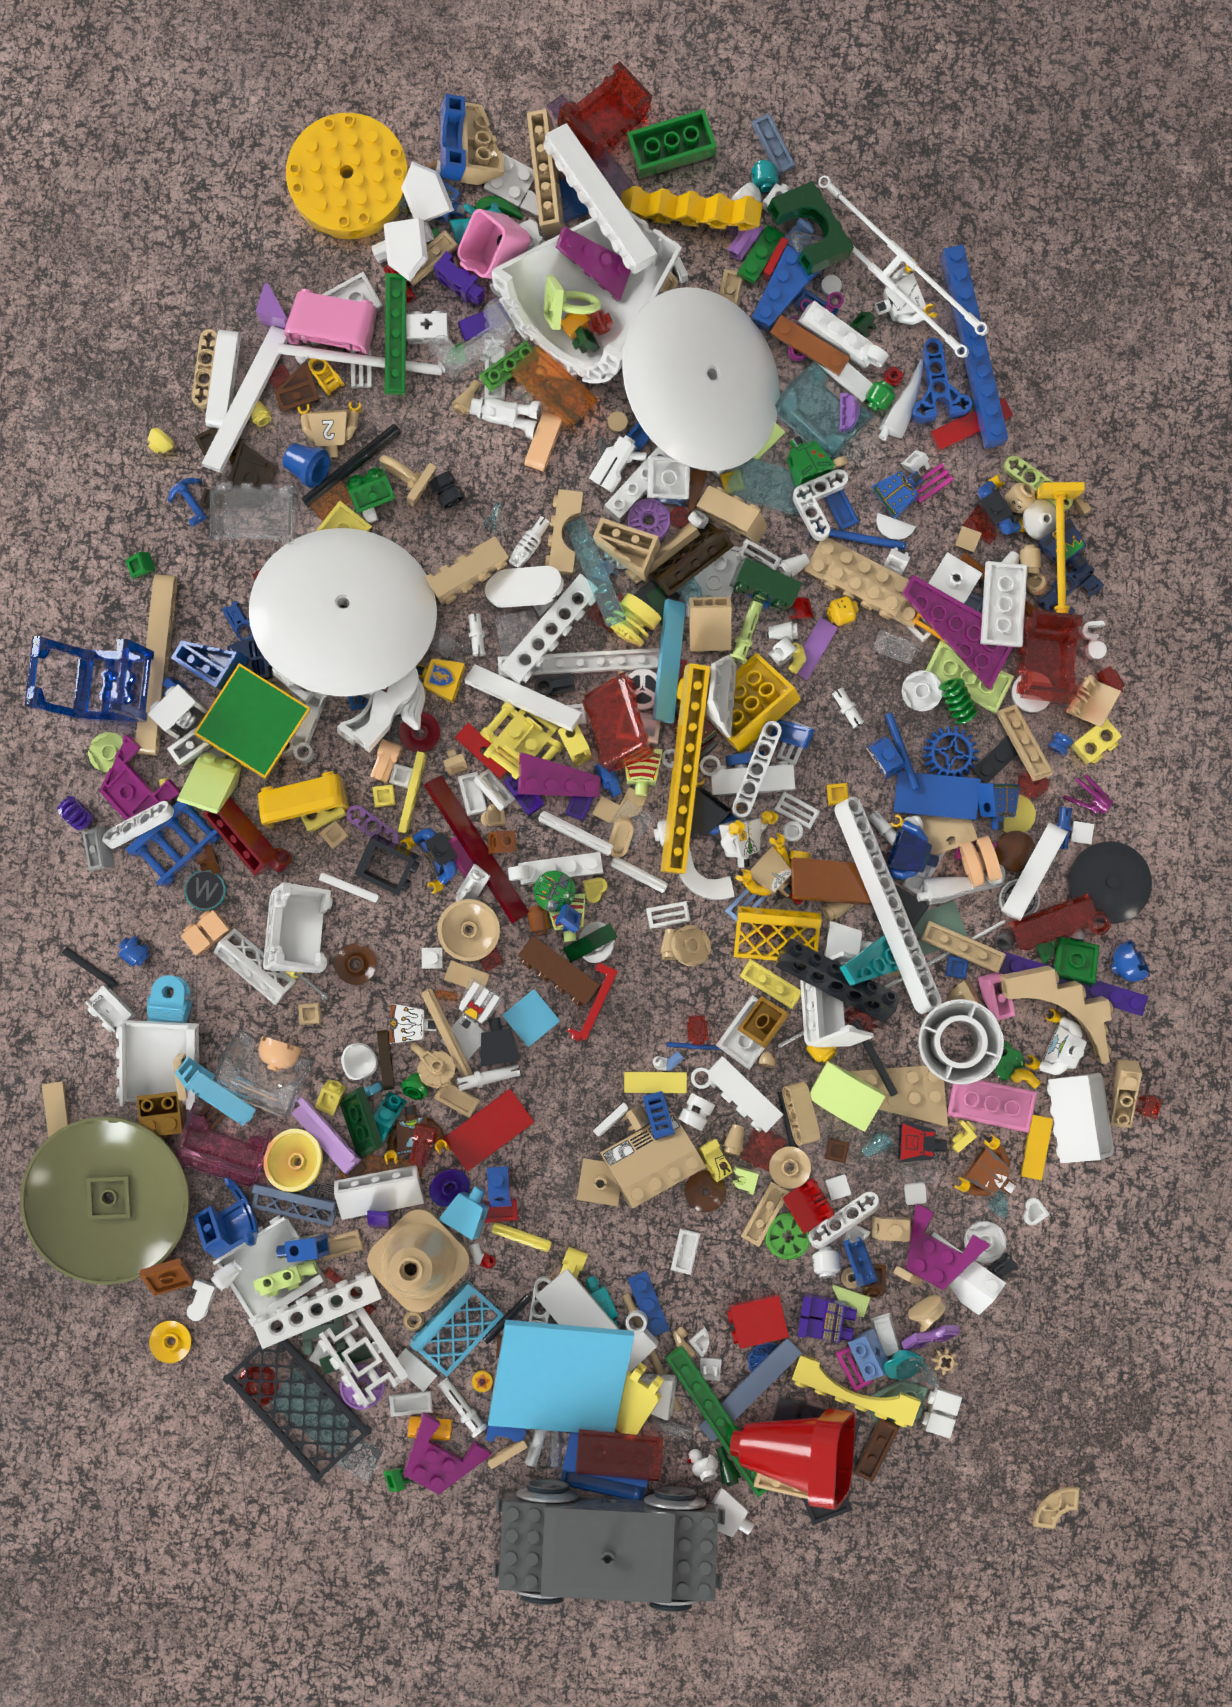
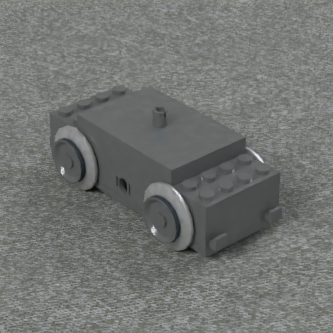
M532 1480L527 1482V1488L519 1489L517 1493L506 1492L504 1497H497L496 1512H502L500 1562H494L493 1578L499 1577L498 1590L513 1591L521 1595L522 1601L526 1603L553 1605L562 1603L564 1601L563 1598L649 1602L651 1608L660 1611L682 1612L690 1610L692 1604L700 1601L715 1602V1588L722 1590L723 1575L716 1574L718 1523L725 1524V1509H718L717 1504L706 1503L703 1498L697 1497V1491L694 1489L679 1486H663L655 1488L654 1494L648 1495L644 1499L578 1496L577 1492L569 1490V1484L563 1481Z

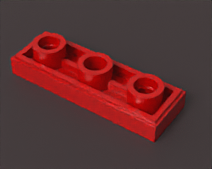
M467 723L454 737L499 779L508 772L492 758H487L481 754V750L488 748L491 743L471 724Z

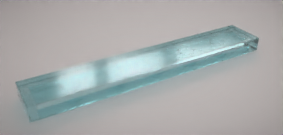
M584 517L565 525L607 627L627 619Z

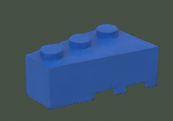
M182 640L171 659L220 690L223 689L237 665L240 663L244 666L249 658L235 651L213 648Z

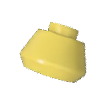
M157 427L151 429L147 441L150 443L148 447L154 453L158 454L160 452L163 454L174 447V441Z

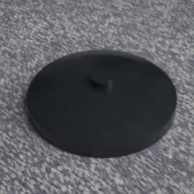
M1100 842L1086 848L1075 858L1068 874V891L1075 907L1085 917L1102 924L1122 923L1135 917L1147 904L1152 890V876L1145 859L1135 849L1120 842Z

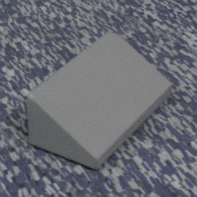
M95 827L82 831L89 872L114 867L112 849L102 840L104 833L108 830L107 827Z

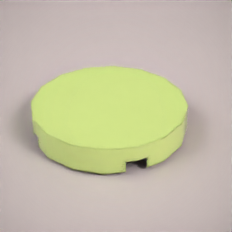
M112 732L97 735L92 740L88 750L91 764L96 769L108 773L109 768H112L116 759L117 751L120 750L123 744V737Z

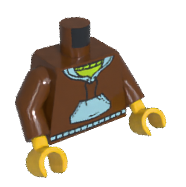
M416 1105L403 1107L406 1120L397 1121L396 1125L392 1127L387 1140V1152L384 1157L387 1165L390 1158H394V1162L397 1164V1154L400 1156L435 1148L438 1154L441 1155L440 1149L442 1147H445L447 1152H449L450 1148L446 1143L443 1129L433 1118H428L427 1115L418 1117Z

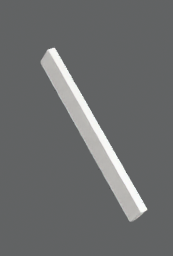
M271 325L202 461L203 467L222 473L281 354H278L279 343L287 344L288 342L284 335V329Z
M660 648L545 654L546 660L540 667L535 666L531 672L533 673L532 676H548L569 673L635 671L639 669L658 670ZM508 656L498 657L499 675L504 678H510L500 670L502 663ZM527 657L519 659L522 665L530 664V660Z

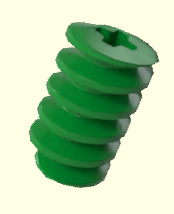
M962 678L949 679L938 686L939 690H945L941 695L942 697H948L945 700V704H951L948 710L954 711L951 714L952 718H958L954 722L955 724L966 723L976 716L978 709L974 706V701L971 699V694L968 692V688L965 686Z

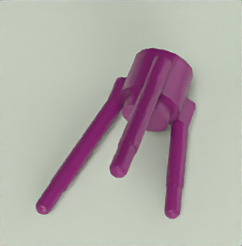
M1087 774L1084 777L1097 792L1079 778H1076L1075 781L1094 796L1091 801L1094 804L1093 806L1075 798L1063 796L1065 800L1085 807L1095 814L1098 811L1103 814L1106 813L1113 804V800L1109 798V795Z

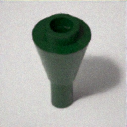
M724 1446L717 1448L716 1452L720 1460L722 1485L726 1484L727 1487L738 1484V1478H741L730 1459H728Z

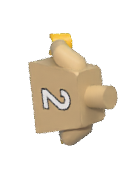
M350 401L349 410L312 411L309 404H307V410L302 411L301 406H298V411L301 415L302 431L316 446H325V450L329 453V458L338 457L337 445H345L346 441L352 438L357 428L361 403L359 402L357 408H352V401Z

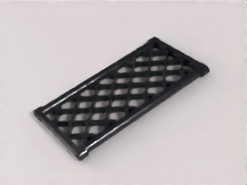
M288 1339L278 1342L276 1349H262L260 1344L235 1369L224 1375L222 1379L238 1393L311 1474L310 1478L315 1483L319 1482L323 1475L363 1438L371 1434L372 1428L361 1421ZM287 1351L293 1357L290 1365H280L278 1363L280 1352ZM258 1352L261 1353L260 1364L249 1363ZM264 1352H275L276 1364H264ZM244 1366L246 1368L245 1378L237 1380L233 1375ZM249 1366L260 1367L259 1379L248 1378ZM274 1367L275 1379H264L263 1368ZM302 1367L307 1374L304 1381L293 1380L294 1368ZM278 1368H289L290 1379L279 1380ZM249 1381L259 1382V1394L251 1396L248 1393L246 1387ZM263 1382H273L275 1384L273 1395L262 1393ZM315 1382L321 1388L319 1396H308L307 1384ZM277 1383H288L290 1385L289 1395H278ZM293 1383L304 1384L303 1396L292 1395ZM262 1397H272L274 1399V1408L272 1410L265 1411L259 1405ZM287 1398L289 1400L288 1410H277L276 1399ZM330 1398L335 1404L333 1411L322 1412L321 1400ZM291 1399H303V1410L293 1411L291 1409ZM317 1399L319 1401L318 1411H307L306 1400ZM276 1413H287L288 1424L279 1427L274 1421ZM292 1413L303 1415L302 1426H292L290 1424ZM306 1414H316L318 1416V1425L316 1427L305 1425ZM344 1414L349 1419L346 1428L335 1426L336 1415ZM332 1415V1427L320 1426V1416ZM290 1429H301L302 1440L293 1443L288 1437ZM315 1429L317 1431V1441H305V1430ZM358 1429L361 1434L350 1443L349 1432ZM320 1430H331L332 1441L321 1442L319 1440ZM336 1430L347 1432L346 1443H336L334 1441V1432ZM305 1444L316 1445L315 1457L307 1458L302 1453ZM319 1445H330L331 1457H320L318 1455ZM334 1446L346 1447L337 1457H334ZM319 1460L330 1461L322 1471L316 1468Z

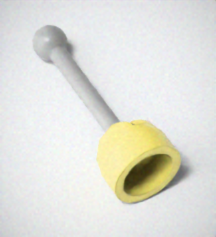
M285 971L292 978L300 977L321 995L322 1000L329 998V994L321 991L303 975V972Z

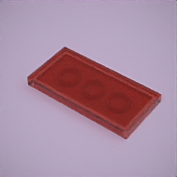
M579 1429L575 1474L660 1482L663 1437Z

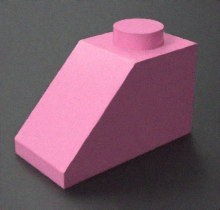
M991 973L978 977L981 995L985 1004L997 1021L1015 1016L1012 999L1009 1000L1002 994L1000 975L1004 974Z

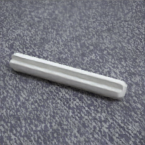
M543 811L539 816V822L606 856H609L613 851L614 846L546 811Z

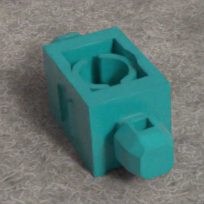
M594 1275L586 1278L587 1288L591 1290L588 1293L618 1327L616 1319H613L618 1316V1312L605 1284L598 1286L599 1282Z

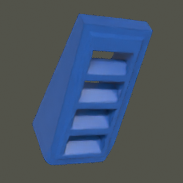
M663 1091L643 1096L654 1139L675 1134ZM662 1108L664 1109V1111H660L653 1114L651 1113V1111H655ZM666 1116V1119L654 1122L655 1119ZM668 1124V1128L656 1131V1127Z

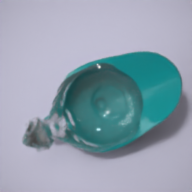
M899 1350L893 1355L891 1360L884 1364L885 1374L889 1378L909 1383L927 1380L931 1386L940 1387L934 1368L929 1364H925L923 1358L913 1351Z

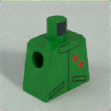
M800 436L790 441L792 449L788 454L787 463L796 487L833 471L835 464L816 441L804 444Z

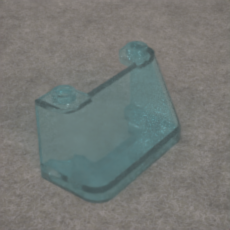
M814 362L785 388L775 404L777 415L807 443L816 441L829 458L834 460L865 429L875 416L867 408L860 406L859 418L855 426L847 433L845 431L839 432L840 399L824 386L827 379L825 370Z

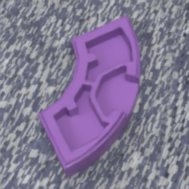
M942 1325L931 1331L914 1333L901 1343L905 1350L925 1348L926 1344L938 1341V1343L955 1337L960 1333L958 1325Z

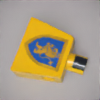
M431 659L429 667L417 664L418 677L424 679V689L454 703L466 668L465 664L439 659Z

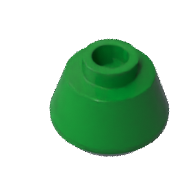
M418 1073L411 1074L401 1084L403 1093L411 1099L421 1100L428 1096V1086L422 1083Z

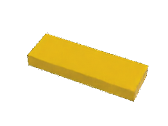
M1032 1115L1020 1173L1021 1177L1042 1181L1053 1124L1052 1118Z

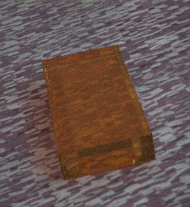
M341 480L310 504V507L323 522L339 501L346 505L352 499L347 486Z

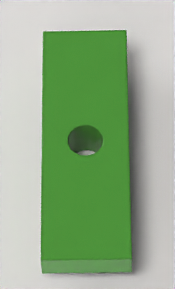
M526 340L479 374L478 377L488 390L492 392L538 359L539 356ZM506 364H511L512 368H509Z

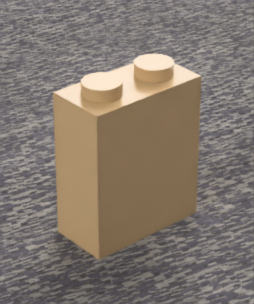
M731 597L689 598L690 651L723 652L731 650Z

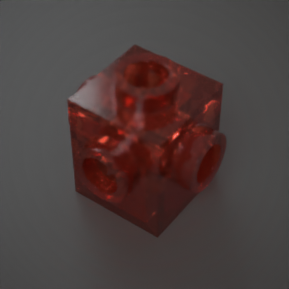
M1026 770L1022 775H1019V793L1026 794L1025 797L1038 798V796L1043 795L1048 790L1049 779H1046V777L1039 779L1037 785H1033L1032 779Z

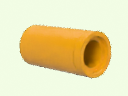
M410 1416L408 1438H416L415 1434L420 1426L421 1417ZM436 1418L440 1421V1426L430 1439L450 1441L452 1419Z

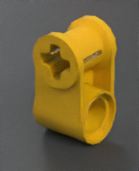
M310 359L309 368L311 373L328 397L339 386L343 387L345 385L326 360ZM321 363L324 365L321 371L314 370L316 364Z

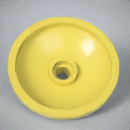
M289 1129L274 1137L264 1155V1171L270 1183L286 1192H297L310 1186L319 1175L323 1162V1153L318 1140L311 1133L301 1129ZM301 1159V1164L298 1166V1160Z

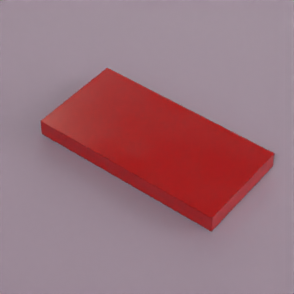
M510 1088L446 1135L445 1140L468 1172L535 1121Z

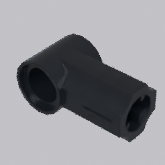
M572 673L549 678L541 677L536 680L534 685L535 692L547 697L576 690ZM540 684H547L549 690L547 692H540L538 686Z

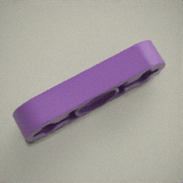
M353 805L347 810V819L369 836L379 835L383 827H385L386 829L383 832L387 835L393 833V839H395L393 843H399V835L396 831L361 806ZM353 810L356 812L360 810L359 814L366 818V815L370 816L364 821L363 827L360 826L361 820L358 818L352 819L353 815L351 813ZM376 821L379 824L378 830L373 833L369 832L367 829L368 823Z

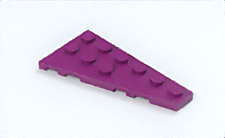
M912 575L902 595L987 689H991L1013 647L980 644L982 614Z

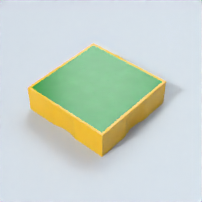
M239 663L200 722L194 735L267 780L281 758L285 747L291 738L296 735L311 709Z

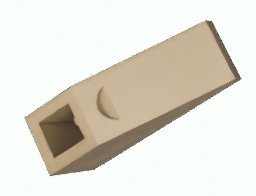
M1117 1059L1113 1078L1110 1126L1132 1127L1142 1076L1138 1061Z

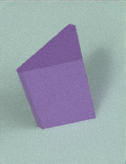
M266 283L263 286L256 313L262 325L269 327L272 325L285 330L288 319L269 284Z

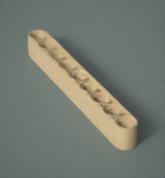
M155 574L153 578L135 740L142 748L136 754L157 756L159 753L162 728L148 713L151 711L150 707L156 701H161L164 698L163 694L166 691V687L162 683L168 675L177 593L176 576Z

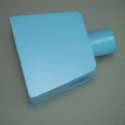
M474 1186L470 1194L467 1192L459 1193L439 1220L471 1240L479 1238L489 1210V1206L481 1201L486 1191L479 1186Z

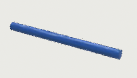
M667 1042V1047L723 1051L716 1045Z

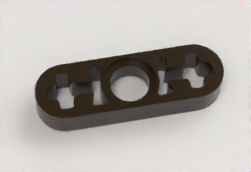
M378 1030L377 1040L384 1091L394 1090L395 1080L391 1044L389 1043V1030Z

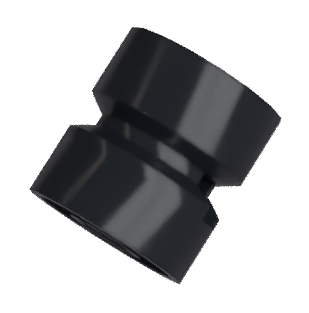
M451 471L441 473L428 483L433 494L438 495L437 501L442 510L457 505L465 498L460 486H455L457 481Z

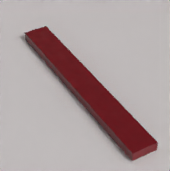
M442 775L426 782L424 787L473 864H476L491 876L486 884L511 923L513 924L527 916L529 913L528 909L494 856L489 854L487 845Z

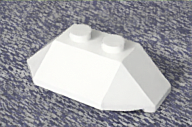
M727 655L711 664L705 716L708 721L727 738L731 737L737 670V665L731 655Z

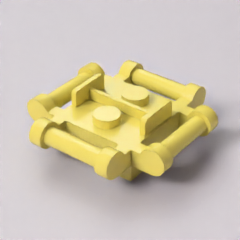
M508 702L503 704L502 710L487 728L484 727L480 732L491 743L483 755L496 761L509 771L516 780L519 778L520 752L537 757L543 748L548 745L550 749L542 759L551 761L555 754L561 752L564 748L561 742L552 738L560 726L523 709H520L518 712ZM528 713L541 724H543L546 728L549 729L547 733L543 731V728L539 724L533 721L530 717H524V715ZM508 715L513 718L498 737L493 734Z

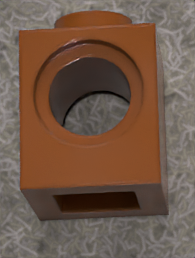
M515 830L495 831L487 834L489 854H508L517 851Z

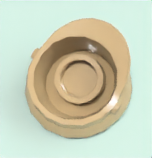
M931 1295L911 1307L908 1311V1317L920 1324V1332H924L940 1318L946 1306L943 1304L940 1295Z

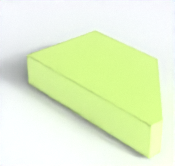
M833 1284L832 1288L838 1300L847 1301L846 1305L857 1308V1316L864 1318L870 1297Z

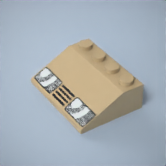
M673 1112L669 1115L675 1134L655 1140L651 1125H648L600 1152L630 1208H635L706 1168L696 1148ZM666 1116L657 1121L666 1119ZM668 1124L656 1127V1131L668 1128Z

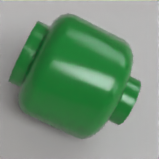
M883 380L874 382L865 395L866 400L869 402L867 406L876 412L879 409L887 410L896 397L895 388Z

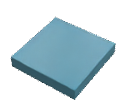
M535 989L502 1015L528 1047L560 1022L559 1018Z

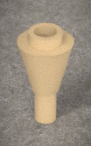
M473 380L469 388L451 403L453 410L457 414H469L472 398H474V393L480 386V382L477 380Z

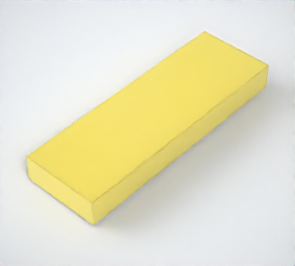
M752 959L748 961L739 976L793 1009L801 996L800 989Z
M624 1072V1093H656L663 1091V1093H687V1072Z

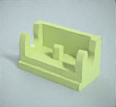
M734 1165L733 1171L736 1175L740 1176L739 1181H741L733 1180L734 1185L753 1195L759 1174L757 1171Z

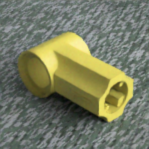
M569 1246L562 1262L563 1266L560 1274L568 1268L577 1278L579 1272L584 1267L588 1254Z

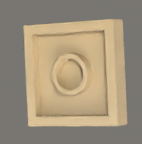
M583 1158L577 1200L618 1206L620 1189L605 1161Z

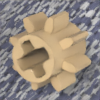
M946 1347L944 1352L936 1350V1358H931L932 1361L936 1362L933 1368L935 1370L941 1368L942 1375H945L946 1371L954 1373L952 1368L954 1365H959L958 1362L953 1360L956 1354L951 1353L949 1355V1350ZM943 1357L948 1359V1365L946 1366L942 1364L943 1362L941 1359Z

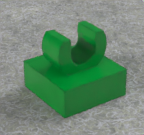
M390 1468L383 1471L389 1492L402 1491L405 1489L404 1485L410 1483V1479L402 1480L401 1474L404 1468Z

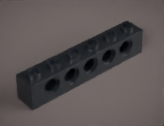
M790 938L780 950L775 967L865 1014L886 1023L897 1010L901 995L872 980L850 986L840 969L842 964Z

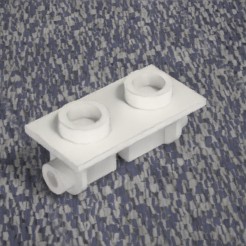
M474 864L456 893V901L463 899L476 900L491 876Z

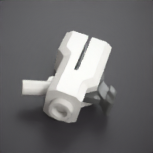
M626 435L624 438L619 436L615 445L606 444V439L601 437L598 441L601 457L589 479L615 494L623 481L621 473L627 463H631L632 460L645 461L647 453L636 452L637 447L634 445L636 441Z

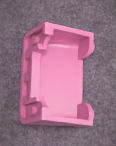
M302 289L296 294L284 335L290 344L299 345L300 340L307 344L310 341L343 347L349 352L351 350L359 351L358 354L369 355L378 310L373 305V302L369 300H361L359 302L315 294L311 290Z

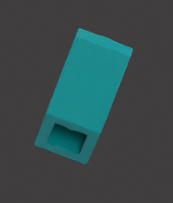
M390 1091L373 1115L383 1143L407 1103L406 1100Z

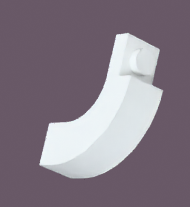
M689 847L686 874H679L683 884L691 892L704 899L726 900L734 898L730 876L720 879H707L701 876L694 867Z

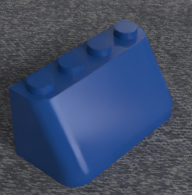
M570 1432L560 1481L568 1483L569 1487L618 1498L643 1499L647 1487L653 1447L643 1442H638L637 1444L628 1442L624 1438L613 1439L607 1435Z

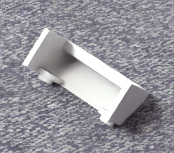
M842 951L828 958L844 965L856 955ZM800 980L804 1040L807 1045L812 1047L852 1046L874 1037L873 1033L856 1029L855 1026H845L842 1001Z

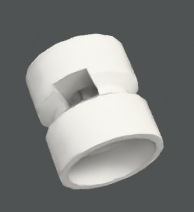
M691 1093L686 1102L688 1107L683 1108L678 1119L702 1131L707 1123L706 1116L711 1115L715 1104ZM696 1107L701 1108L700 1114L694 1112Z

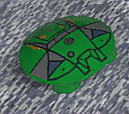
M556 870L547 871L535 882L534 897L543 909L559 912L563 905L566 903L571 905L573 902L575 885L567 874Z

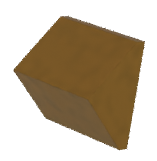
M761 996L737 1030L762 1048H766L789 1016V1013Z

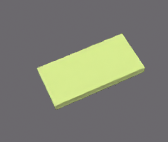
M942 641L939 642L925 670L935 674L941 683L953 678H962L974 704L995 714L1014 678L1013 675L1001 670L992 688L988 690L957 654Z

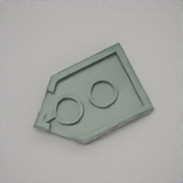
M897 1380L872 1395L873 1397L898 1396L901 1391L919 1398L921 1404L915 1418L917 1420L921 1417L928 1387ZM868 1410L877 1424L879 1417L874 1415L875 1412ZM887 1417L888 1420L895 1423L894 1419Z

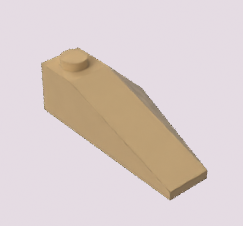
M465 102L462 148L466 150V168L461 181H459L461 183L481 185L504 175V156L497 147V139L495 135H492L489 120L483 106L480 104Z

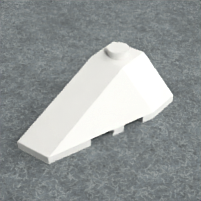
M932 1232L931 1236L963 1253L938 1234ZM974 1261L949 1287L962 1304L980 1315L996 1299L1006 1283Z

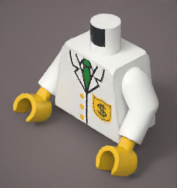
M774 811L763 812V819L746 817L719 825L722 838L721 845L724 848L725 855L727 857H737L738 867H749V855L760 851L762 832L766 829L768 823L772 825L778 820V815Z

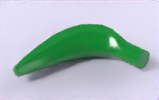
M498 196L483 197L475 206V209L488 210L491 208V204L496 202L498 208L504 214L519 219L524 217L522 212L514 205Z

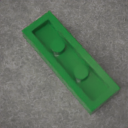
M767 224L738 270L737 276L755 285L780 239L785 234Z

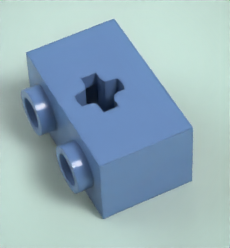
M874 1328L856 1334L848 1344L865 1382L884 1376V1364L888 1361V1358Z

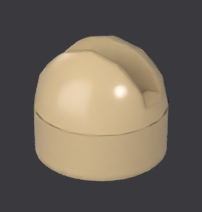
M768 1051L762 1053L758 1065L766 1068H775V1055Z

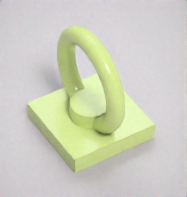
M546 275L543 315L552 330H560L562 312L591 314L601 308V301L596 296L580 291H564L554 275ZM566 300H583L592 303V305H571L567 304Z

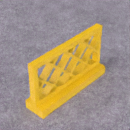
M738 906L734 957L777 961L779 949L790 938L794 939L797 935L804 940L805 943L803 945L809 946L818 952L822 922L821 913ZM741 922L750 923L754 929L745 935L741 930ZM765 924L771 925L775 929L767 937L760 930ZM786 926H790L796 931L789 938H786L781 932ZM806 928L815 929V935L807 940L801 932ZM755 932H758L763 937V940L757 945H754L749 939ZM778 933L784 941L775 947L769 939ZM745 940L752 947L748 952H738L739 945ZM765 942L773 949L768 954H762L758 949Z

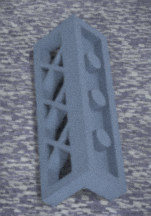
M256 1183L253 1186L252 1193H255L252 1208L331 1227L334 1224L338 1207L335 1200L301 1192H286L275 1186ZM260 1195L268 1196L272 1200L267 1206L258 1204ZM279 1200L289 1201L292 1207L288 1210H281L277 1202ZM300 1204L310 1206L312 1212L308 1215H303L297 1206ZM320 1209L331 1211L329 1221L321 1219L317 1211Z

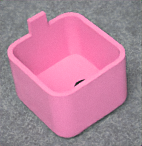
M477 209L472 214L458 247V257L462 261L460 265L466 270L474 271L482 278L492 279V270L527 252L531 242L530 234L505 214Z

